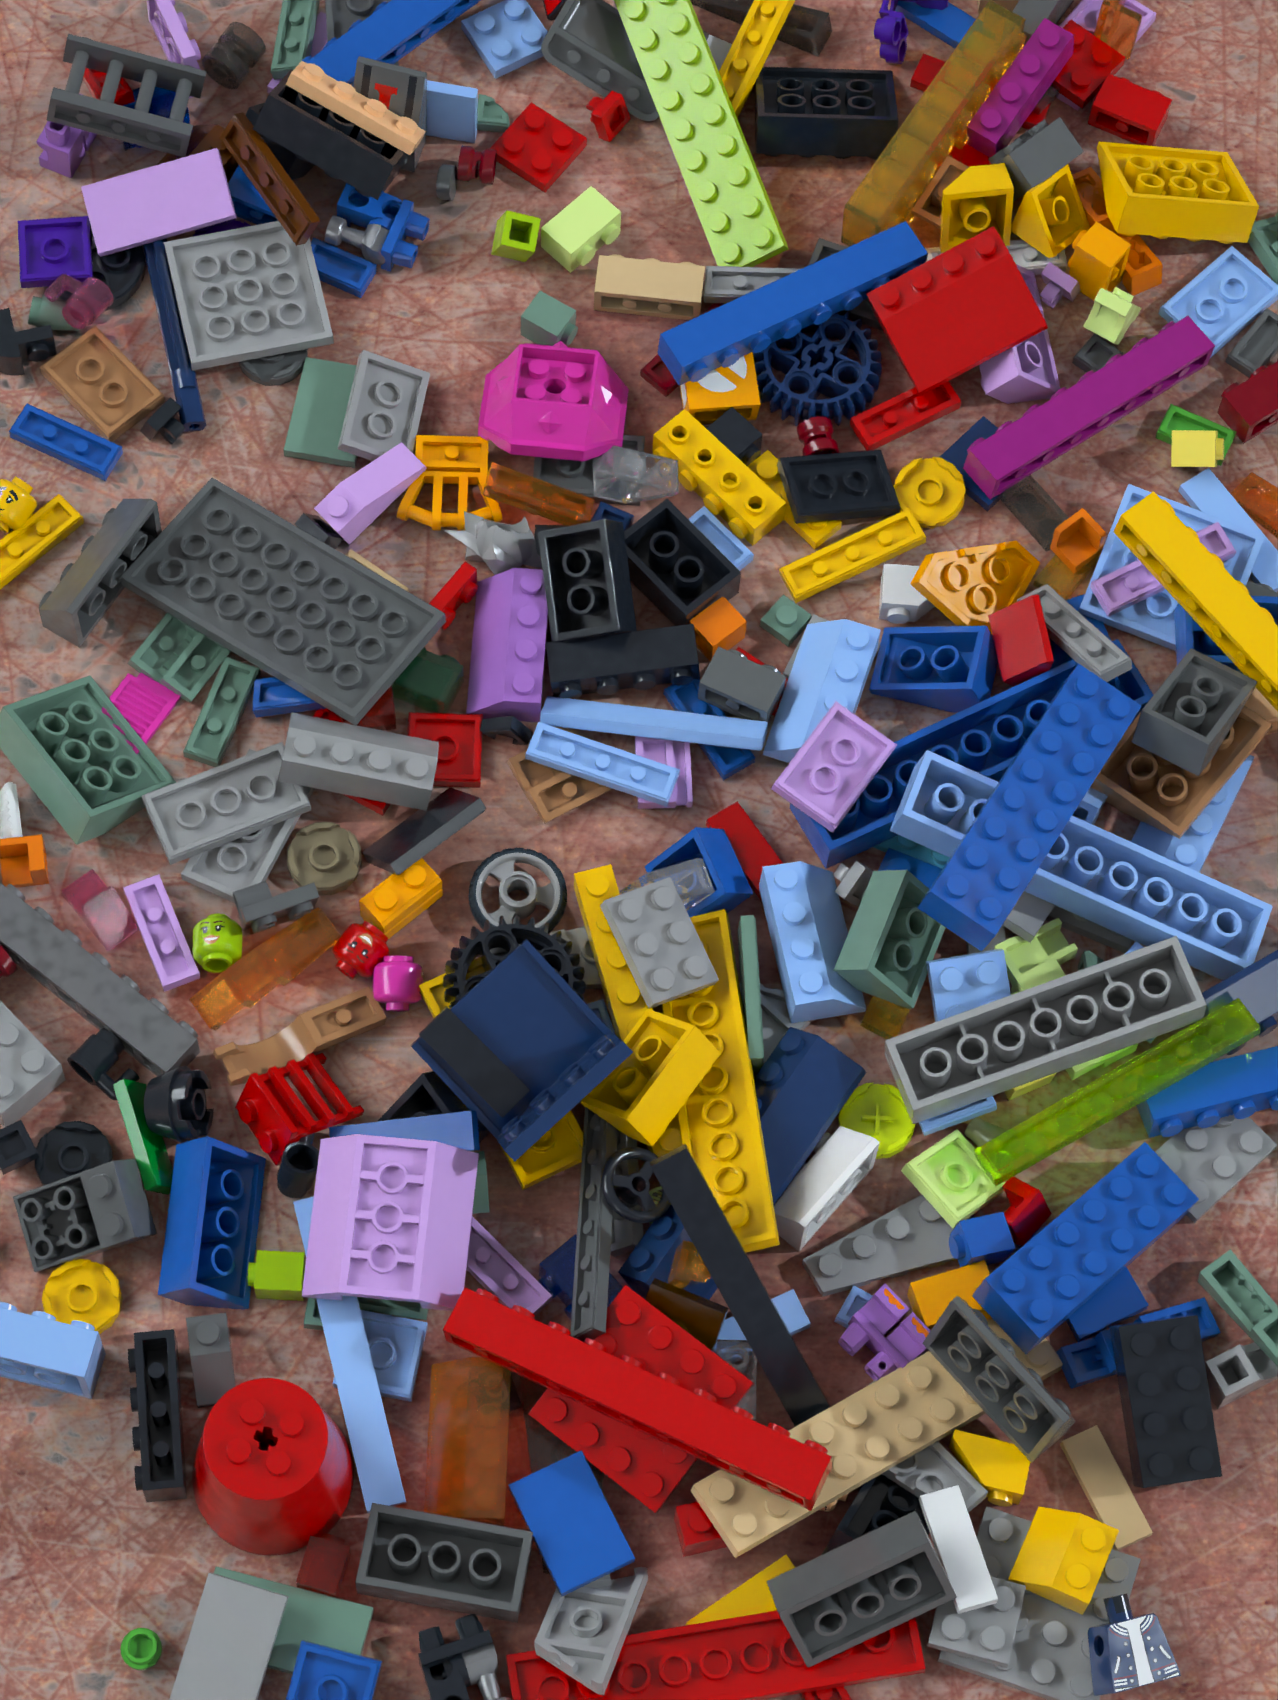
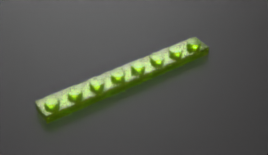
M1237 998L974 1150L975 1158L996 1187L1260 1034V1025L1242 1001Z

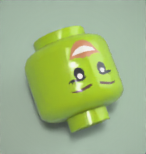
M220 913L211 914L199 921L193 929L192 953L194 960L208 972L223 973L229 971L242 958L243 934L241 926L227 915Z

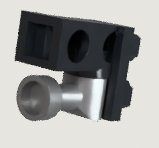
M470 1614L455 1621L460 1640L448 1644L444 1643L439 1626L419 1632L421 1652L418 1653L419 1664L430 1700H470L466 1687L478 1684L484 1700H511L508 1697H501L496 1676L498 1660L490 1631H484L476 1614Z

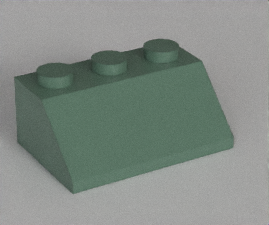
M908 870L873 871L834 971L857 990L907 1009H914L928 973L926 961L933 960L946 928L917 908L929 888Z

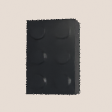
M668 498L624 531L630 581L675 626L689 624V620L719 598L725 597L729 601L739 593L741 572Z
M604 519L539 531L538 539L552 642L637 631L623 522Z

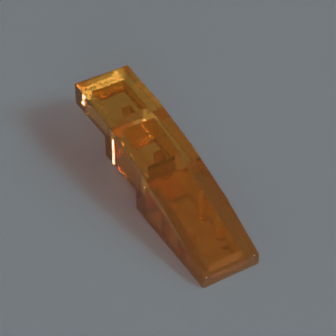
M318 907L250 951L189 1000L208 1027L216 1031L243 1007L251 1008L277 985H287L332 947L341 935L322 909Z

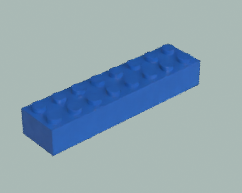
M1078 663L1062 684L917 908L982 952L998 933L1142 706Z

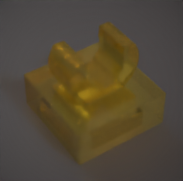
M873 996L860 1026L887 1040L900 1035L911 1009Z

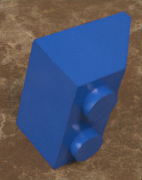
M695 827L644 866L652 883L671 877L689 917L722 909L729 913L753 895V891L724 829Z

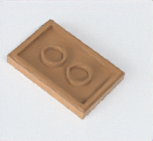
M96 326L92 327L40 366L41 374L104 439L111 442L165 403V396Z

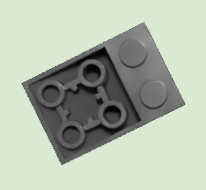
M135 1159L111 1161L13 1196L34 1272L122 1247L157 1234Z

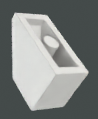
M884 563L880 584L879 619L888 620L894 624L916 622L935 607L910 584L920 566Z

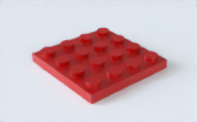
M627 1285L622 1288L607 1308L606 1333L593 1339L607 1348L606 1353L619 1359L622 1355L632 1357L643 1364V1370L656 1376L658 1372L669 1374L680 1382V1387L694 1392L695 1389L703 1390L713 1395L717 1399V1404L731 1409L732 1406H738L754 1385L753 1381ZM548 1388L528 1413L576 1452L582 1450L586 1460L654 1513L659 1512L698 1460V1458Z

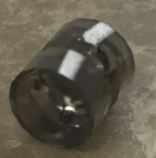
M232 22L219 37L218 43H215L201 60L202 66L207 71L206 73L218 84L225 88L237 89L249 74V68H253L264 55L266 46L260 36L250 27L242 23Z

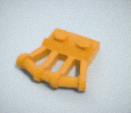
M416 435L415 456L427 469L408 487L399 505L397 518L404 521L408 519L432 527V530L441 531V527H457V531H464V511L467 512L469 484L478 485L487 507L468 513L494 522H501L503 520L502 513L488 480L489 440L472 436ZM424 483L433 484L432 512L414 505ZM443 484H459L458 513L442 512Z

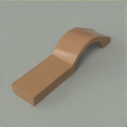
M368 986L299 1014L294 1022L267 1039L248 1045H236L234 1042H230L214 1049L213 1054L216 1060L222 1059L229 1073L227 1081L230 1086L245 1084L250 1074L257 1072L258 1075L267 1073L270 1067L276 1066L279 1069L286 1066L290 1060L295 1059L296 1062L304 1060L307 1054H315L385 1025L387 1017L379 1002L373 998V991Z

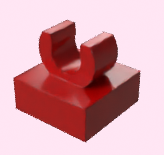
M611 91L604 100L594 96L586 105V109L592 111L590 120L595 124L599 138L611 142L631 120L623 95L615 91Z

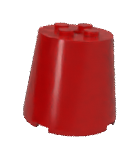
M259 1378L243 1382L230 1389L216 1402L206 1420L192 1469V1484L196 1503L210 1528L228 1544L240 1550L268 1556L296 1552L298 1549L327 1535L345 1512L351 1498L354 1483L352 1454L341 1429L308 1392L291 1382L276 1378ZM266 1439L274 1441L275 1447L269 1445L267 1451L260 1449V1442L265 1443Z

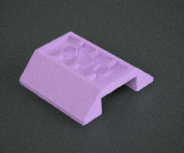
M361 1134L321 1139L302 1297L342 1301L343 1296L418 1302L425 1309L453 1311L465 1286L479 1153L437 1141Z

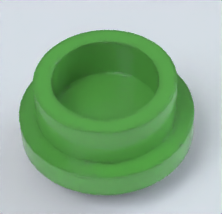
M137 1628L130 1631L123 1638L120 1649L121 1655L129 1667L136 1670H146L153 1667L159 1661L162 1654V1643L154 1631L147 1628Z

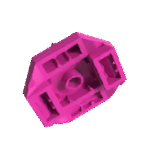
M562 341L553 346L530 343L519 344L503 362L486 374L478 423V436L487 441L490 439L496 446L513 455L586 461L599 457L608 451L610 453L622 450L629 389L597 350L570 348Z

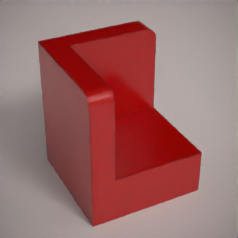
M1011 1176L1002 1186L1011 1204L1004 1212L1013 1242L1023 1247L1052 1213L1039 1189Z

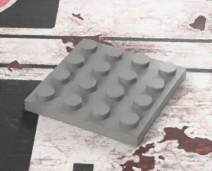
M274 221L164 242L192 371L334 344L310 238L305 244L296 246L281 223Z
M986 1506L976 1537L990 1576L1008 1580L1032 1521ZM1112 1549L1091 1601L1083 1615L1025 1590L1007 1668L942 1650L937 1662L1047 1700H1099L1101 1695L1094 1696L1087 1632L1090 1627L1109 1623L1104 1598L1125 1593L1130 1598L1141 1559Z

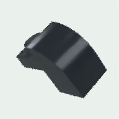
M10 309L0 310L1 373L14 376L25 375L22 362L43 361L57 354L51 325L15 332Z

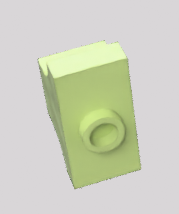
M1117 287L1114 288L1113 292L1100 288L1094 299L1093 308L1083 327L1119 345L1127 329L1138 316L1141 308L1131 303L1134 296Z

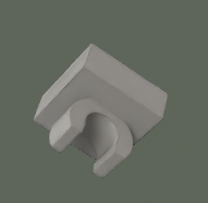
M855 861L851 869L841 862L833 876L841 881L835 892L843 899L859 907L874 870L858 861Z

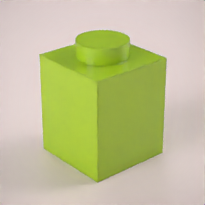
M506 210L497 220L491 254L526 262L535 253L541 218Z
M257 1250L256 1262H249L248 1286H254L256 1299L304 1301L302 1289L306 1265L305 1252Z

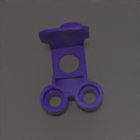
M883 0L879 11L881 18L876 20L874 27V38L880 40L881 43L880 58L885 59L887 63L901 65L906 56V39L909 31L904 14L902 12H895L899 0H891L889 11V0ZM900 0L914 2L924 8L943 10L948 7V0Z

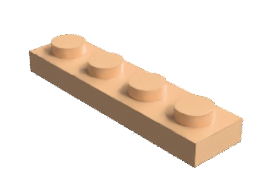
M301 61L291 72L286 82V85L408 155H411L417 148L426 132L418 127L417 123L412 119L400 117L391 112L382 102L363 96L356 92L352 85L335 80L325 74L315 64Z

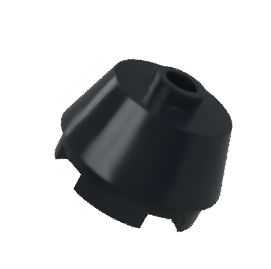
M181 1066L150 1080L144 1096V1113L147 1125L152 1133L180 1143L198 1139V1136H206L209 1133L214 1109H207L205 1089H212L204 1071L191 1070L187 1066Z

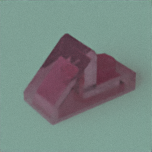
M93 869L61 890L63 897L107 952L139 930L113 886L107 887Z

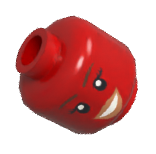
M364 921L362 924H350L333 945L332 952L338 960L335 967L352 980L356 975L363 978L372 977L374 967L378 963L383 962L384 956L389 955V948L386 944L388 937L367 921Z

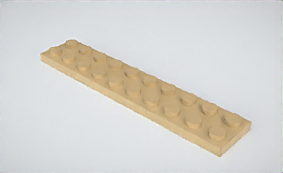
M993 1319L987 1320L988 1326L999 1338L1008 1341L1014 1348L1017 1358L1027 1368L1033 1369L1041 1377L1042 1381L1062 1369L1063 1364L1058 1354L1046 1338L1028 1354H1025ZM928 1351L907 1363L905 1367L896 1369L789 1430L791 1433L790 1438L803 1444L806 1440L816 1442L828 1450L827 1455L832 1456V1469L812 1511L722 1469L695 1483L692 1486L691 1492L733 1556L737 1558L948 1436L955 1429H960L986 1413L931 1352Z

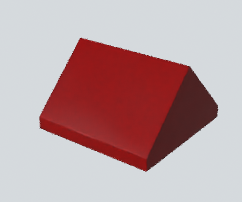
M1031 595L988 615L1003 682L1014 687L1050 670L1054 659L1039 595Z

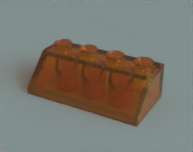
M467 1357L432 1364L424 1512L504 1527L511 1393L510 1370L482 1357Z

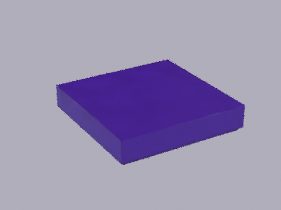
M88 216L18 221L21 288L93 284L91 231Z

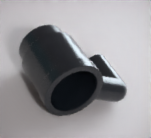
M102 1028L96 1035L92 1034L75 1053H72L67 1058L69 1065L80 1077L91 1085H96L112 1100H117L113 1084L122 1079L136 1082L140 1079L137 1073L130 1068L116 1081L106 1074L119 1060V1055L125 1047L112 1032L105 1028Z
M315 1133L300 1138L298 1142L289 1144L283 1152L282 1161L277 1172V1186L280 1192L287 1197L300 1198L304 1196L314 1183L319 1158V1151L313 1146Z

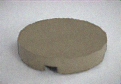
M315 822L303 827L296 833V837L287 848V869L293 882L299 887L314 882L319 895H334L346 890L357 879L362 867L361 847L355 835L333 822Z

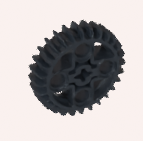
M518 914L515 915L513 924H507L504 916L501 915L499 925L493 927L490 921L486 919L484 922V932L473 926L470 934L471 939L461 936L459 948L453 947L451 950V960L446 962V975L443 977V986L446 988L444 1000L450 1003V1009L519 946L518 944L527 939L535 949L539 950L538 952L553 968L557 969L558 974L584 1001L583 994L585 993L586 983L583 981L585 970L584 967L578 966L580 955L579 953L570 954L572 951L571 941L560 944L561 930L552 936L548 934V922L541 929L535 928L534 917L530 918L527 925H523ZM499 947L506 950L507 954L495 956L490 950ZM481 956L485 972L466 980L471 963L476 957Z

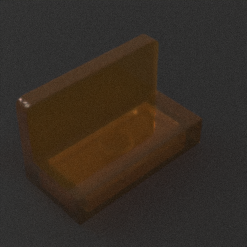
M1104 0L1101 5L1094 35L1124 55L1125 59L1128 60L1133 53L1142 16L1124 7L1126 0Z

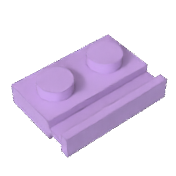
M635 736L636 755L680 769L679 777L667 807L637 797L638 809L675 808L676 806L686 805L687 808H692L690 743Z

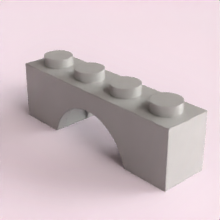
M1255 1342L1248 1345L1239 1344L1205 1362L1210 1397L1217 1409L1278 1379L1277 1365Z

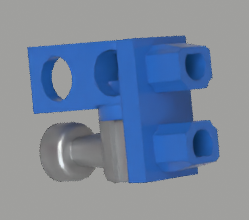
M346 183L337 203V216L333 215L331 217L324 241L335 246L340 245L344 241L360 248L365 260L378 265L381 264V269L391 272L394 264L412 268L417 257L418 246L405 242L406 236L423 241L429 230L430 219L414 212V202L406 199L402 201L387 193H383L376 200L372 197L361 195L355 190V187ZM353 223L355 225L366 228V230L361 231L349 227H351Z

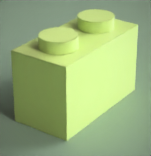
M590 186L541 227V247L571 273L579 265L584 266L589 263L596 251L604 244L609 245L615 241L621 231V211L595 188Z

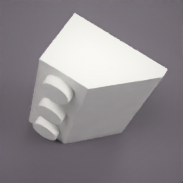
M842 1126L832 1135L826 1132L813 1149L816 1154L808 1163L804 1162L774 1206L778 1235L797 1251H800L871 1171L880 1142L874 1137Z

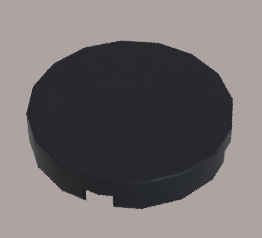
M82 1121L63 1122L55 1126V1129L51 1130L48 1134L46 1132L39 1140L36 1148L39 1158L35 1159V1170L44 1186L113 1161V1151L106 1136L94 1125Z

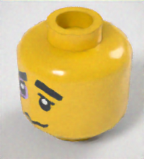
M14 477L11 482L6 479H0V530L5 533H9L11 529L22 528L37 507L36 500L30 495L33 488L17 477Z

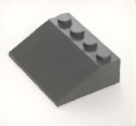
M956 1296L949 1303L922 1344L1032 1463L1065 1435L1075 1423V1419L1071 1416L1068 1406L1062 1400L1054 1398L1043 1386L1041 1377L1033 1369L1027 1368L1017 1358L1011 1344L1005 1339L999 1338L988 1326L985 1316L979 1310L972 1309L965 1300Z

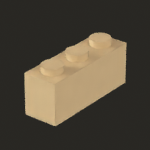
M617 254L609 256L599 255L594 291V310L691 320L700 316L705 266L695 265L691 262H661L654 258L644 260L625 258Z

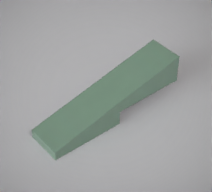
M1230 1249L1201 1270L1197 1282L1278 1367V1305Z

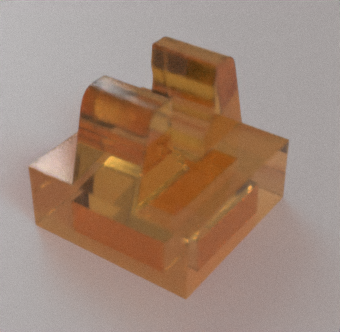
M683 1240L676 1248L668 1279L669 1284L684 1289L690 1283V1280L706 1283L707 1278L710 1279L711 1277L704 1262L696 1256L697 1249L692 1242Z

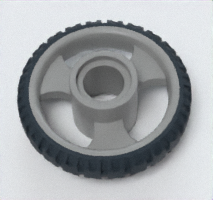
M508 848L492 854L478 866L470 882V909L474 919L483 930L486 919L490 921L493 927L499 925V918L502 915L507 924H512L515 915L518 914L520 919L527 918L534 912L536 905H542L547 907L550 912L542 921L535 924V928L541 929L548 922V933H550L558 925L566 909L567 887L560 869L547 856L528 848ZM525 863L540 869L548 877L550 883L543 887H537L531 875L522 871H514V864ZM488 876H493L500 881V908L493 913H487L482 902V889ZM513 890H522L528 897L522 901H514L508 894Z

